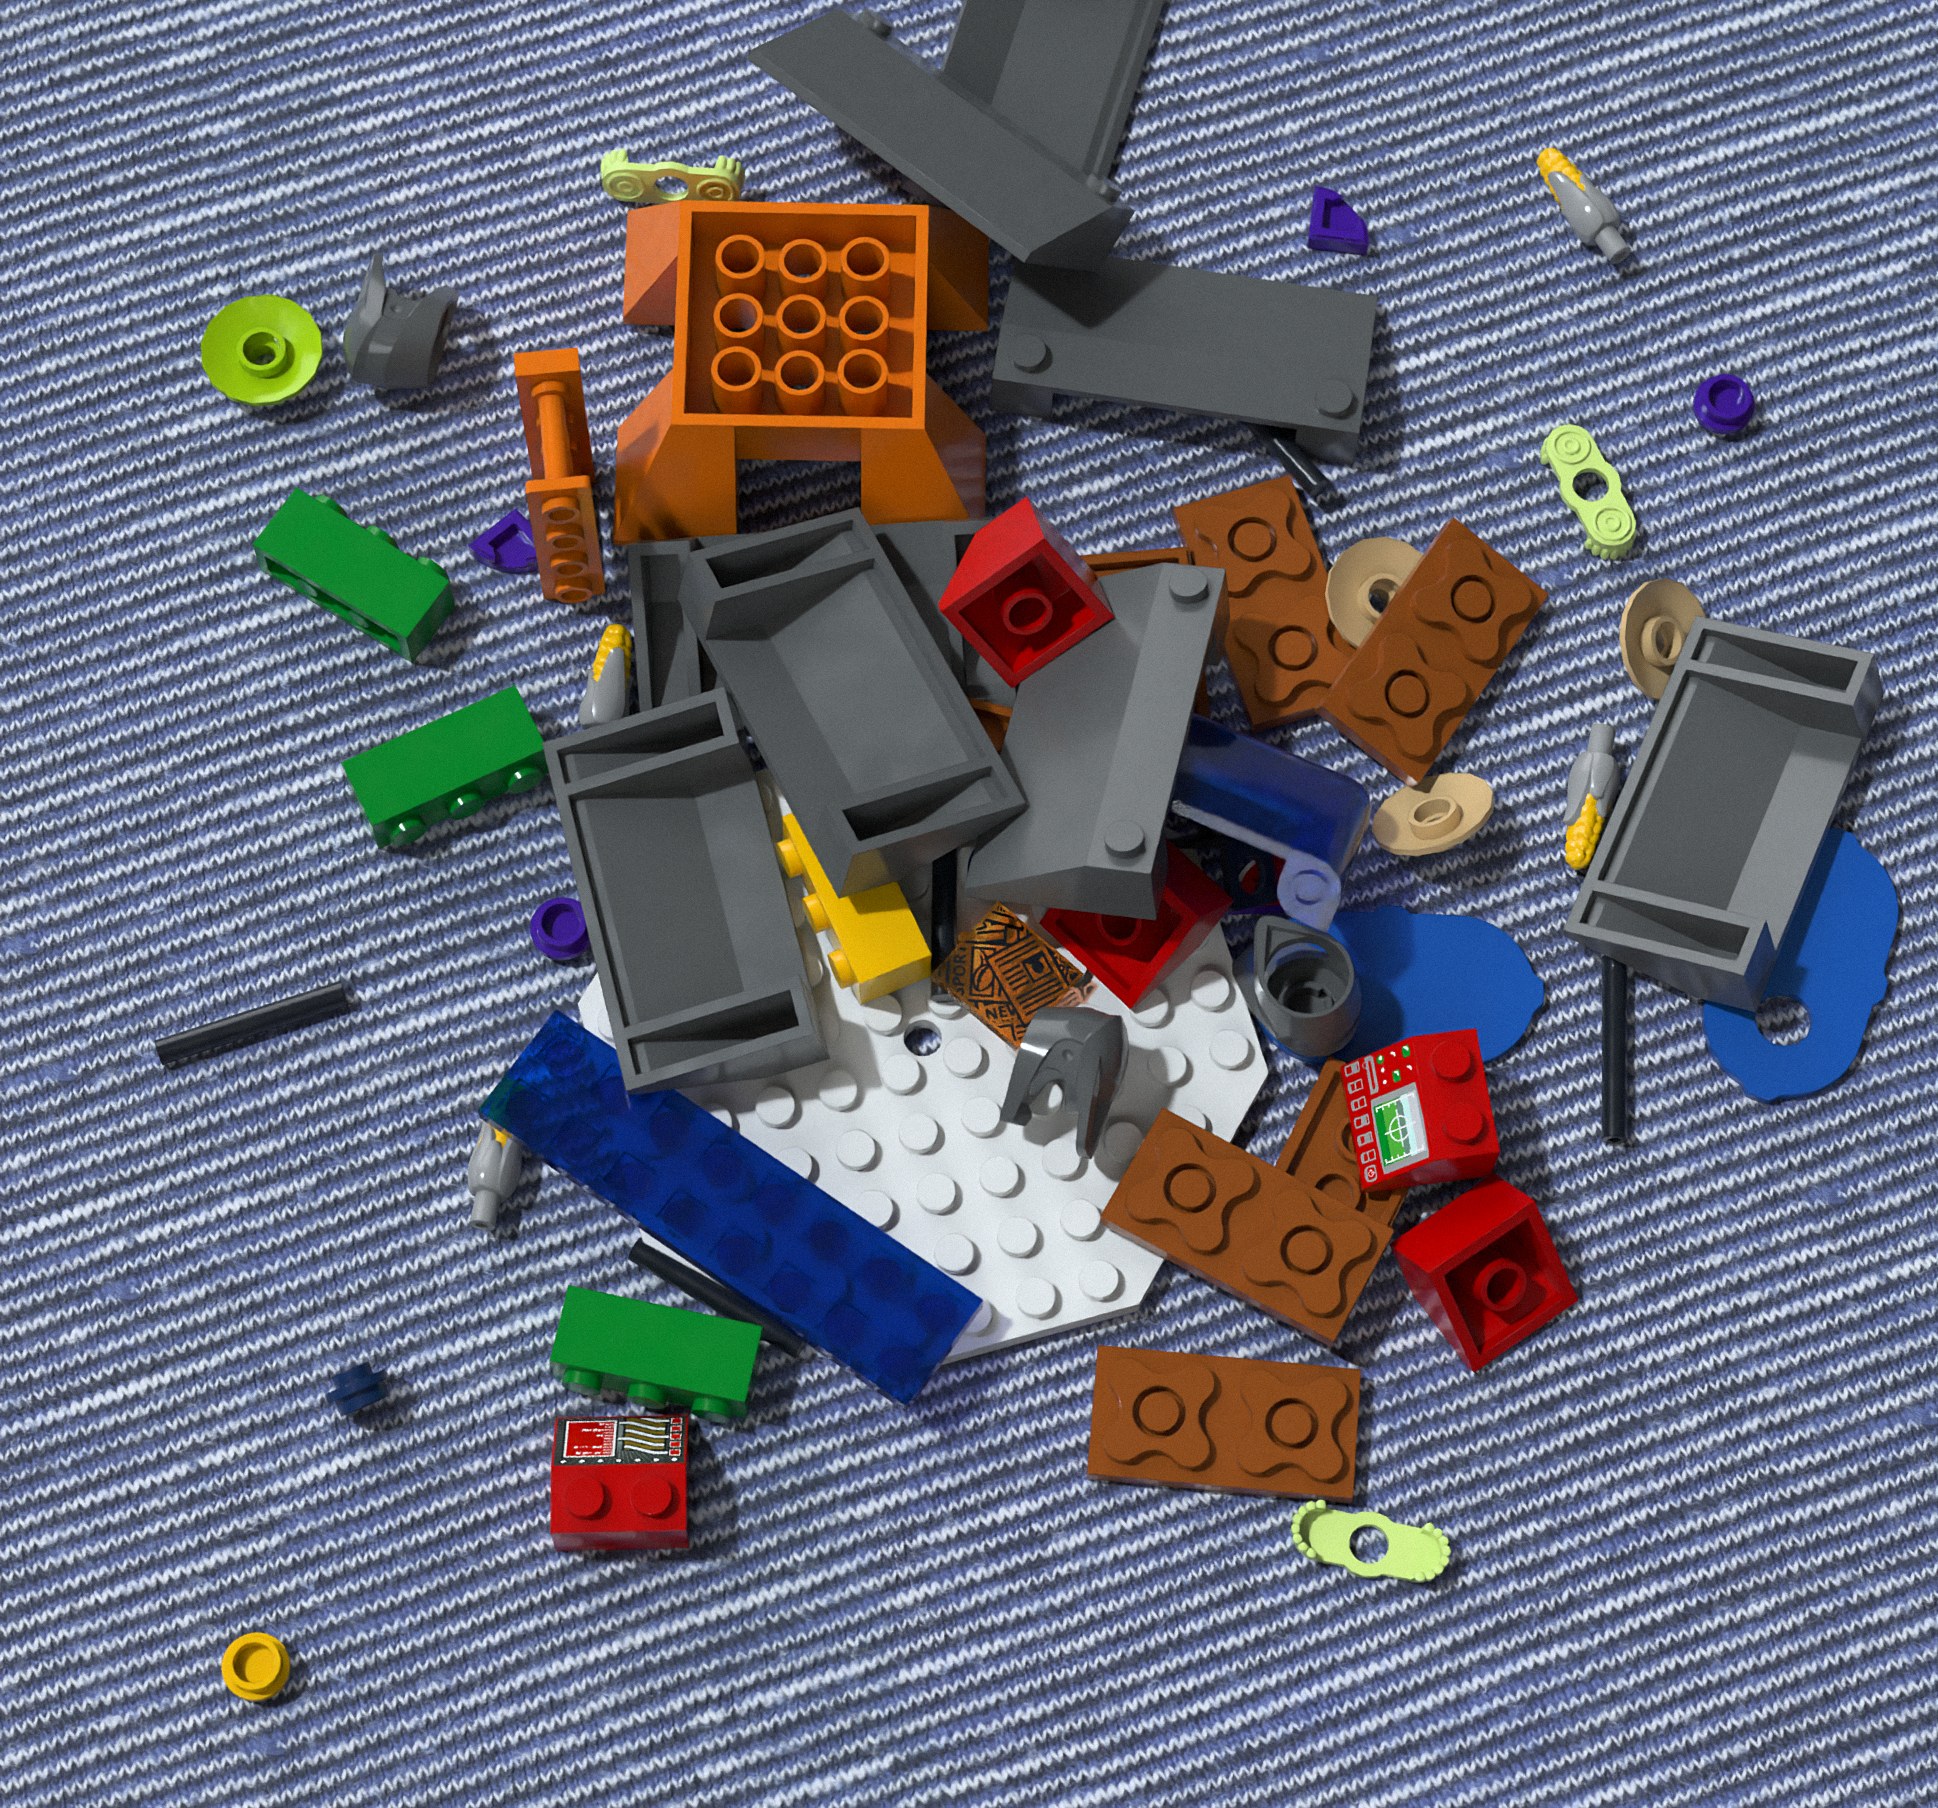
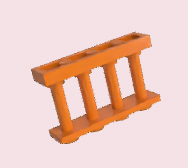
M578 347L513 353L515 377L533 479L525 483L526 498L544 599H556L563 603L584 602L590 599L592 595L604 594L605 582L591 483H595L594 462Z

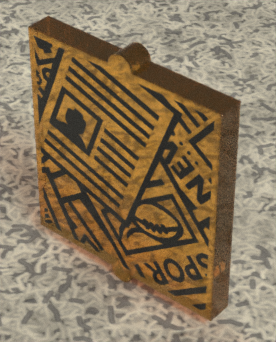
M997 901L970 932H960L956 939V948L931 974L930 979L1016 1051L1021 1046L1026 1030L1038 1009L1041 1007H1056L1084 973L1003 904Z

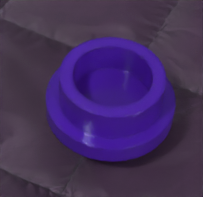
M1721 374L1705 380L1698 387L1693 399V412L1698 422L1707 430L1717 434L1739 432L1748 425L1755 409L1754 396L1748 385L1739 377L1730 374Z
M559 897L548 900L540 905L532 916L530 934L533 944L541 954L550 959L570 960L584 953L591 944L581 902L575 899Z

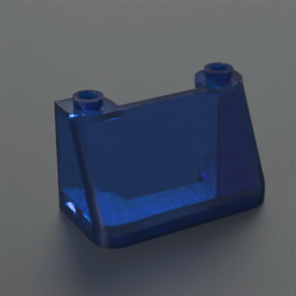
M1193 712L1169 811L1285 859L1286 862L1277 885L1280 905L1294 919L1327 933L1341 901L1369 823L1372 808L1369 794L1362 784L1351 777Z

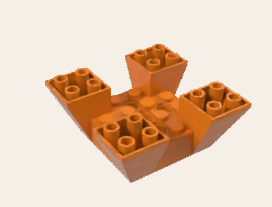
M678 200L627 211L623 324L675 325L674 360L671 371L618 427L613 545H627L640 540L738 534L740 459L861 461V512L869 525L985 517L986 434L926 373L927 330L988 331L989 237L953 210L931 205ZM800 274H809V275H812V276L804 277V278H802V277H796V275H800ZM735 328H746V329H749V330L744 331V332H733V331H731V330H733V329H735ZM798 329L810 330L807 333H795L793 331ZM861 330L872 331L873 333L862 335L857 334L855 332ZM795 385L810 386L809 388L803 390H796L790 388Z

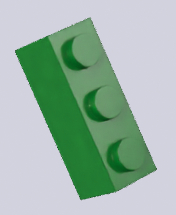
M296 487L253 543L257 561L262 572L412 664L455 608L450 577L441 566L429 558L420 556L418 560H415L400 551L396 541L376 526L369 525L367 529L359 526L348 519L347 513L338 503L325 495L319 494L316 498H313Z
M516 685L341 762L349 790L378 849L390 844L395 846L409 844L423 836L427 831V827L450 817L453 820L467 818L478 812L485 805V801L507 791L511 794L527 791L536 786L542 780L543 775L549 773L542 745L544 741Z
M568 1285L549 1361L554 1378L561 1379V1385L570 1391L585 1395H599L601 1388L627 1393L626 1399L629 1402L642 1407L663 1409L666 1402L692 1407L691 1413L701 1419L727 1423L730 1421L731 1415L747 1419L764 1348L763 1326Z

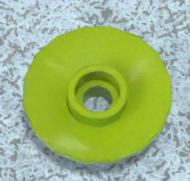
M271 294L246 296L226 305L208 323L201 341L202 367L212 386L231 401L253 407L278 405L299 395L315 379L323 359L322 335L311 314L293 300ZM261 355H272L275 357V360L265 365L254 364L255 360Z

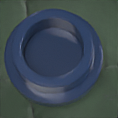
M366 1362L333 1376L332 1380L336 1390L324 1396L328 1404L335 1402L340 1416L343 1417L389 1397L390 1394L384 1380L390 1377L387 1369L373 1373L369 1362Z

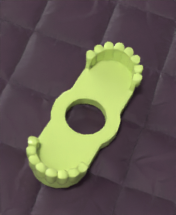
M620 149L618 152L612 150L610 154H605L601 161V178L603 189L609 196L627 202L655 203L659 205L678 200L737 201L740 191L745 184V168H742L741 162L735 163L733 158L727 160L723 155L718 157L715 168L688 167L682 163L672 161L656 164L628 163L627 151ZM662 177H676L683 180L688 185V188L681 193H667L660 190L655 185V181Z
M1571 424L1557 427L1543 442L1540 450V462L1542 465L1550 463L1560 482L1559 491L1562 500L1569 509L1576 512L1587 533L1585 548L1588 550L1592 549L1591 552L1594 556L1600 554L1603 560L1608 559L1609 556L1612 560H1616L1619 555L1621 557L1625 556L1627 550L1632 549L1637 532L1635 530L1636 521L1621 492L1622 484L1619 474L1611 464L1605 462L1594 439L1587 430ZM1581 473H1596L1606 481L1608 492L1600 500H1584L1575 493L1573 480Z
M1318 1500L1316 1504L1313 1501H1309L1306 1507L1301 1506L1298 1509V1514H1295L1292 1519L1293 1524L1290 1530L1293 1535L1292 1541L1304 1557L1316 1562L1344 1567L1351 1574L1361 1578L1385 1576L1409 1582L1423 1583L1433 1580L1435 1576L1441 1575L1449 1563L1448 1557L1451 1553L1450 1547L1447 1546L1449 1540L1443 1536L1441 1529L1436 1528L1434 1530L1432 1523H1427L1422 1528L1394 1523L1388 1517L1377 1512L1352 1514L1329 1509L1324 1500ZM1373 1527L1385 1535L1388 1542V1551L1380 1561L1364 1563L1352 1554L1349 1539L1357 1529Z

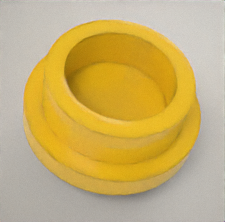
M259 1632L245 1634L237 1638L227 1648L222 1660V1676L227 1687L237 1697L252 1702L264 1701L278 1694L287 1683L291 1670L290 1658L283 1644L275 1637Z

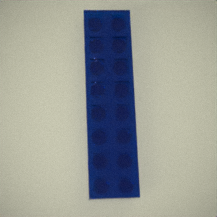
M557 1009L478 1109L479 1118L905 1412L909 1410L983 1308L982 1298L675 1089L629 1095L625 1088L616 1049Z

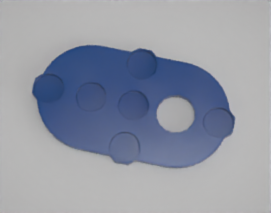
M1834 827L1829 829L1759 1003L1761 1004L1767 998L1776 996L1789 997L1799 1002L1807 1011L1810 1020L1807 1037L1798 1044L1789 1046L1776 1045L1765 1039L1759 1032L1755 1021L1756 1012L1704 999L1702 1029L1712 1057L1723 1072L1740 1085L1745 1096L1757 1102L1770 1104L1778 1099L1806 1097L1834 1084L1844 1075L1856 1057L1871 1010L1882 1002L1886 992L1888 980L1885 976L1884 968L1896 932L1899 914L1896 891L1888 873L1880 862L1860 846L1854 834Z
M1382 905L1374 912L1320 911L1303 914L1289 920L1330 934L1348 952L1357 973L1362 991L1360 1023L1353 1038L1341 1050L1330 1054V1056L1345 1063L1357 1060L1412 1036L1476 1028L1483 1065H1487L1504 1056L1520 1041L1530 1024L1532 1015L1542 1008L1544 1003L1543 981L1533 973L1530 963L1519 945L1498 927L1478 918L1463 915L1411 914L1402 906ZM1307 943L1308 945L1327 953L1322 947L1315 944ZM1253 1015L1263 1034L1278 1049L1297 1060L1315 1065H1325L1329 1055L1308 1057L1293 1052L1275 1039Z

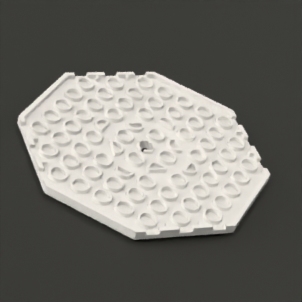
M770 770L757 771L756 776L830 1059L768 1078L629 1095L625 1088L597 972L580 999L578 1007L643 1243L764 1309L806 1334L814 1342L827 1349L832 1347L863 1364L864 1369L884 1380L1138 1311L1151 1289V1284L1163 1265L1165 1258L1100 1224L1102 1212L1162 1107L1232 1144L1240 1125L1253 1102L1259 1096L1269 1074L1247 1004L1232 974L1233 961L1220 922L1216 924L1199 948L1140 1004L1129 1009L1039 924L1050 907L965 897L963 889L968 875V860L975 849L977 836L958 847L957 955L962 957L966 954V957L961 959L966 961V963H957V965H962L965 968V974L956 977L960 978V983L965 984L964 986L956 985V1000L948 1003L932 1001L930 999V976L860 1005L851 986L843 990L839 987L827 957L828 953L835 950L826 931L816 934L812 929L802 904V898L809 894L800 875L792 879L789 878L779 857L776 843L783 841L782 817L792 813ZM1165 827L1167 839L1183 836ZM1179 849L1203 871L1196 849ZM932 862L897 881L930 952ZM996 911L1011 915L1014 919L997 915L992 912ZM986 918L1018 927L1023 925L1024 930L1023 932L1020 931V938L1026 936V929L1029 931V934H1033V936L988 959L1025 1024L1032 1020L1037 1011L1028 1016L1025 1013L1058 997L1056 1001L1045 1007H1091L1110 1015H1121L1129 1041L1128 1064L1122 1084L1112 1100L1097 1149L1092 1159L1079 1157L1076 1152L1079 1114L1066 1113L1067 1086L1063 1079H1056L1047 1084L1031 1103L1032 1119L1025 1127L999 1120L1014 1063L1023 1038L1018 1040V1037L1025 1035V1033L1017 1034L1016 1032L1027 1030L1028 1027L1015 1028V1025H1020L1021 1022L1017 1019L1016 1013L1014 1016L1010 1015L1006 1005L1005 1008L1001 1009L1006 1010L1002 1014L1008 1017L1000 1018L998 1007L1004 1006V1004L984 1006V1003L978 1002V1010L973 1006L975 1005L974 1002L966 1000L1008 1001L1003 991L1001 992V997L998 996L999 983L996 978L993 998L969 996L971 947L996 948V951L1006 947L964 943L966 940L988 941L1004 939V932L977 934L978 931L1004 929V926L1001 925L991 926V922L984 921ZM983 921H984L985 924H986V926H987V928L982 929V930H976L977 928L984 926V925H983ZM1007 927V943L1017 941V930ZM1033 940H1036L1035 943L995 963L994 960L1010 953L1011 951ZM1044 944L1056 953L1054 957L1058 956V959H1056L1058 964L1065 966L1064 974L1066 973L1067 965L1073 968L1069 969L1067 975L1070 983L1069 986L1065 983ZM1036 945H1039L1038 948L1032 950L1031 952H1029V953H1027V954H1025V955H1023V956H1021V957H1019V958H1017V959H1015V960L1009 962L1008 964H1006V965H1004V966L998 968V965H1000V964L1006 962L1007 960H1009V959H1011V958H1013V957H1015V956H1017V955H1019V954H1021V953H1023V952L1029 950L1030 948H1032V947H1034V946H1036ZM960 947H964V948H966V951H965V950H958V949H959ZM974 949L973 973L981 964L979 954L983 957V964H986L985 957L979 949ZM983 950L987 956L993 954V950ZM1043 950L1054 973L1033 984L1021 961ZM1043 956L1039 960L1044 965L1043 972L1040 974L1033 971L1032 964L1025 963L1034 980L1051 971ZM1020 964V967L1016 968L1015 970L1005 975L1002 974L1003 972ZM957 968V973L963 972L962 968ZM989 968L981 978L979 990L987 987L992 981L993 976ZM981 969L976 973V976H975V985H976V986H977V981H976V980L978 979L977 976L979 975V972H981ZM1022 969L1024 970V972L1020 973L1019 975L1009 980H1006L1007 977L1017 973ZM1074 972L1079 973V975L1073 981H1071V979L1069 978L1070 974H1073ZM1026 974L1027 977L1009 986L1008 983ZM1057 976V980L1039 988L1038 990L1020 998L1019 1000L1016 999V997L1036 988L1037 986ZM1028 980L1030 981V983L1018 988L1015 991H1012L1014 987ZM1060 981L1061 984L1021 1005L1019 1004V1002ZM972 984V993L991 995L992 986L985 991L977 992ZM1063 986L1064 989L1024 1010L1022 1009V1007ZM958 988L964 989L963 996L961 995L962 991L957 992ZM995 1007L998 1019H994L990 1014V1019L987 1018L985 1009H989L994 1014L993 1008ZM1013 1023L1016 1041L1013 1040L1011 1027L999 1028L998 1026ZM920 1025L921 1028L930 1029L939 1038L941 1037V1045L935 1053L928 1056H918L907 1049L904 1040L916 1026Z

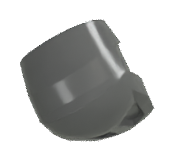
M374 253L367 269L357 304L349 314L343 335V353L347 371L358 384H368L388 390L430 388L441 363L460 293L454 288L442 286L436 288L422 299L416 301L406 300L398 296L397 289L386 288V282L382 273L383 254Z
M1262 916L1254 927V943L1245 949L1232 963L1233 977L1250 1012L1275 1039L1297 1054L1318 1057L1328 1056L1341 1050L1353 1038L1360 1023L1362 1007L1361 984L1348 952L1330 934L1280 917ZM1307 943L1318 945L1322 947L1327 953L1317 948H1314L1308 945Z
M1041 1007L1038 1009L1026 1030L1019 1048L999 1120L1025 1127L1032 1119L1031 1103L1047 1084L1056 1079H1063L1067 1086L1066 1113L1079 1114L1076 1152L1079 1157L1092 1159L1097 1149L1112 1100L1122 1084L1128 1064L1129 1041L1127 1028L1122 1016L1110 1015L1091 1007Z

